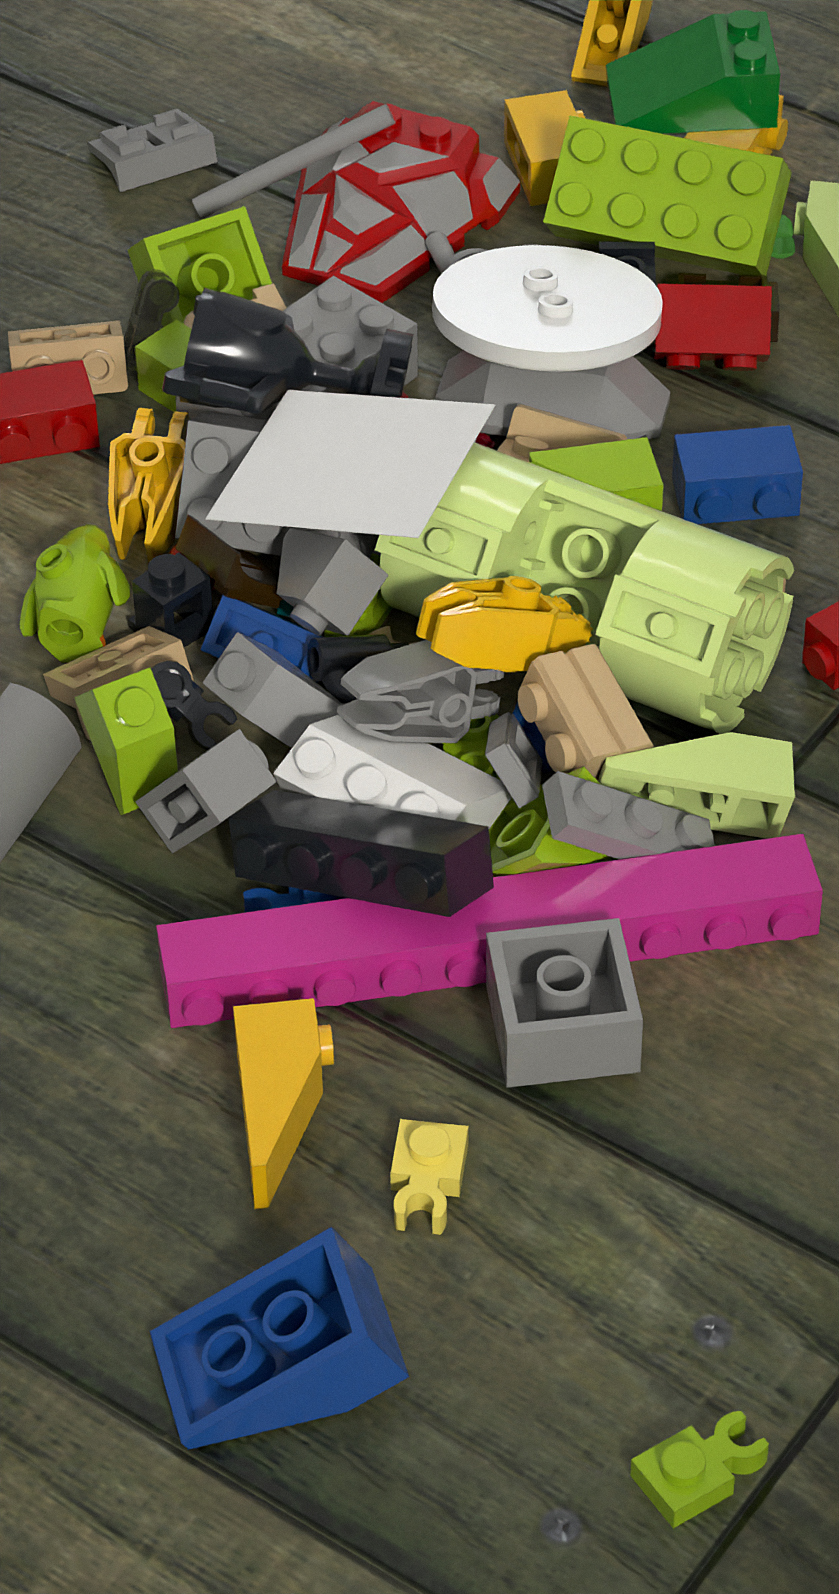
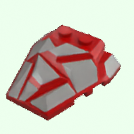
M372 101L353 117H345L327 128L323 134L384 104ZM387 104L394 117L395 124L301 170L282 262V276L318 286L332 276H335L375 300L384 303L430 271L429 259L432 256L425 243L430 234L443 232L454 253H456L465 246L464 234L481 224L482 228L489 230L500 222L520 193V180L499 157L480 153L479 135L471 126L448 121L443 117H432L402 109L393 104Z

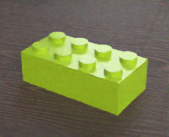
M569 116L543 223L556 237L599 245V242H655V257L739 275H767L792 173L785 160L780 157Z

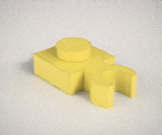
M400 1119L390 1173L391 1190L398 1191L394 1198V1225L396 1230L405 1231L409 1214L417 1210H424L432 1215V1234H442L447 1224V1200L445 1196L460 1197L468 1149V1126Z

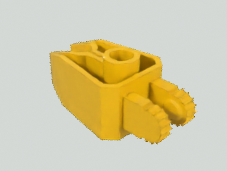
M138 408L132 433H123L110 442L108 509L119 559H126L133 536L136 532L145 530V527L144 545L148 562L154 557L164 554L174 542L189 420L188 412L174 411L169 423L168 437L153 436L155 430L153 409Z
M510 576L451 582L430 594L423 601L416 635L432 642L430 648L434 652L466 668L518 672L528 671L531 662L538 656L559 651L567 653L570 649L585 646L587 642H590V637L593 636L591 634L593 628L590 626L591 623L581 614L577 615L571 609L572 606L562 597L558 598L555 595L552 598L549 595H543L541 593L542 588L537 582L524 577Z

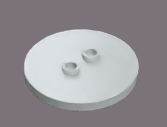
M526 245L484 251L466 257L448 267L438 277L434 285L432 314L439 331L448 340L476 357L497 364L527 370L578 371L618 363L648 347L657 337L661 328L663 301L659 289L653 281L638 269L620 260L577 248Z

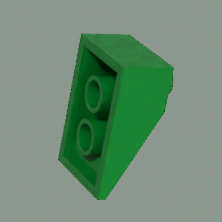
M737 10L732 13L712 14L606 64V78L615 125L660 134L777 128L780 70L767 11Z

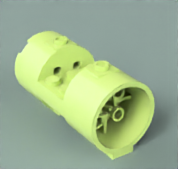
M475 442L419 538L379 535L375 551L381 553L380 568L388 574V577L380 587L385 602L393 608L419 618L424 599L451 582L510 576L524 577L537 582L542 588L541 593L543 595H549L552 598L555 595L558 598L562 597L572 606L571 609L577 615L581 614L591 623L590 626L593 628L591 634L593 636L590 637V642H587L585 646L596 644L626 698L718 734L730 732L743 720L744 709L738 707L743 698L748 697L753 689L759 692L762 691L782 645L794 597L782 592L784 578L789 580L794 573L793 564L788 557Z

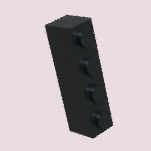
M279 790L268 793L229 817L235 877L451 917L494 888L489 826Z

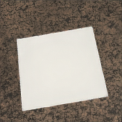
M287 390L205 520L419 538L496 405Z

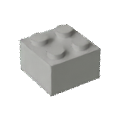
M619 918L486 933V988L506 1088L641 1072L643 1017Z

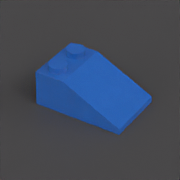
M333 1227L150 1331L180 1441L188 1450L345 1413L409 1377L372 1267Z

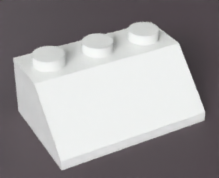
M340 715L310 724L273 773L281 791L489 826V828L512 798L501 780L428 743L390 742L356 730Z

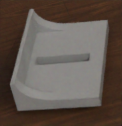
M174 109L154 115V122L129 130L126 129L125 125L101 131V138L90 141L88 144L90 152L104 162L112 172L119 192H123L217 163L213 133L186 113L181 112L179 109Z

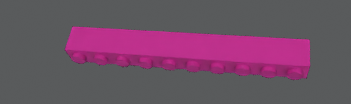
M796 834L493 877V889L451 917L345 898L156 925L160 971L170 1027L177 1028L234 1019L233 1006L314 998L315 1007L339 1006L349 1002L391 996L401 997L418 992L453 987H470L486 983V933L619 918L629 962L652 958L663 959L673 955L714 949L725 950L742 945L776 940H793L799 937L818 935L823 889L804 834Z

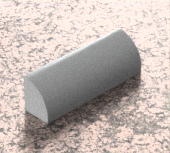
M11 682L0 696V862L82 748L75 727L55 704L39 693Z

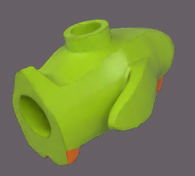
M86 524L69 531L55 545L44 550L36 561V578L32 581L24 597L19 624L22 635L29 637L38 631L40 643L62 663H69L106 646L103 632L114 603L117 607L122 606L130 597V585L117 561L109 555L111 547L105 531L97 525Z

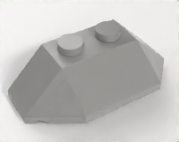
M463 350L447 361L435 400L495 404L496 406L480 433L507 436L513 411L517 405L523 404L624 434L628 440L639 437H647L648 439L660 437L670 402V391L634 356L615 364L587 370L537 371L497 364L476 357Z

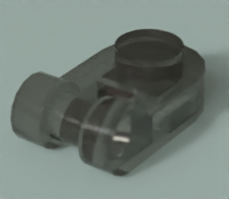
M152 269L147 271L139 281L124 337L126 370L137 372L135 346L159 331L164 313L173 310L179 301L178 288L167 273L162 270Z

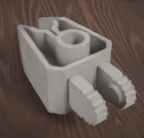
M424 640L367 657L341 678L340 684L357 699L337 707V713L356 730L390 742L457 743L469 731L471 719L484 718V716L490 717V715L498 713L500 704L498 694L487 689H475L476 684L501 680L504 677V672L495 669L466 668L434 652L430 648L432 642Z

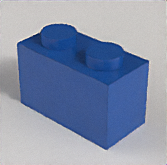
M790 425L674 435L672 481L682 519L695 524L799 516L803 470Z

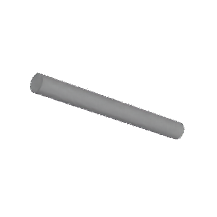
M384 104L193 198V205L202 219L395 124L394 117L388 105Z

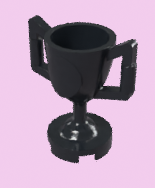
M204 288L202 294L197 295L195 298L193 310L195 317L184 366L167 371L164 375L162 387L164 393L179 396L180 402L214 408H230L257 414L261 413L270 404L280 402L287 390L300 391L308 385H317L354 395L400 398L407 374L414 334L386 329L379 353L363 358L355 368H345L314 359L303 339L295 332L292 317L283 311L229 293Z

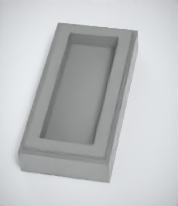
M507 712L490 722L485 755L514 802L520 808L539 796L543 760L515 715Z

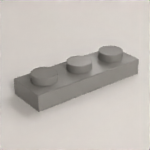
M559 771L542 785L552 839L617 859L715 846L709 819Z

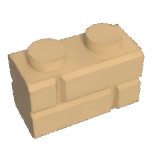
M596 644L573 648L566 654L563 651L541 655L531 662L518 690V705L524 719L530 723L535 722L546 742L545 752L548 763L555 772L559 771L567 774L584 766L598 781L606 757L654 747Z

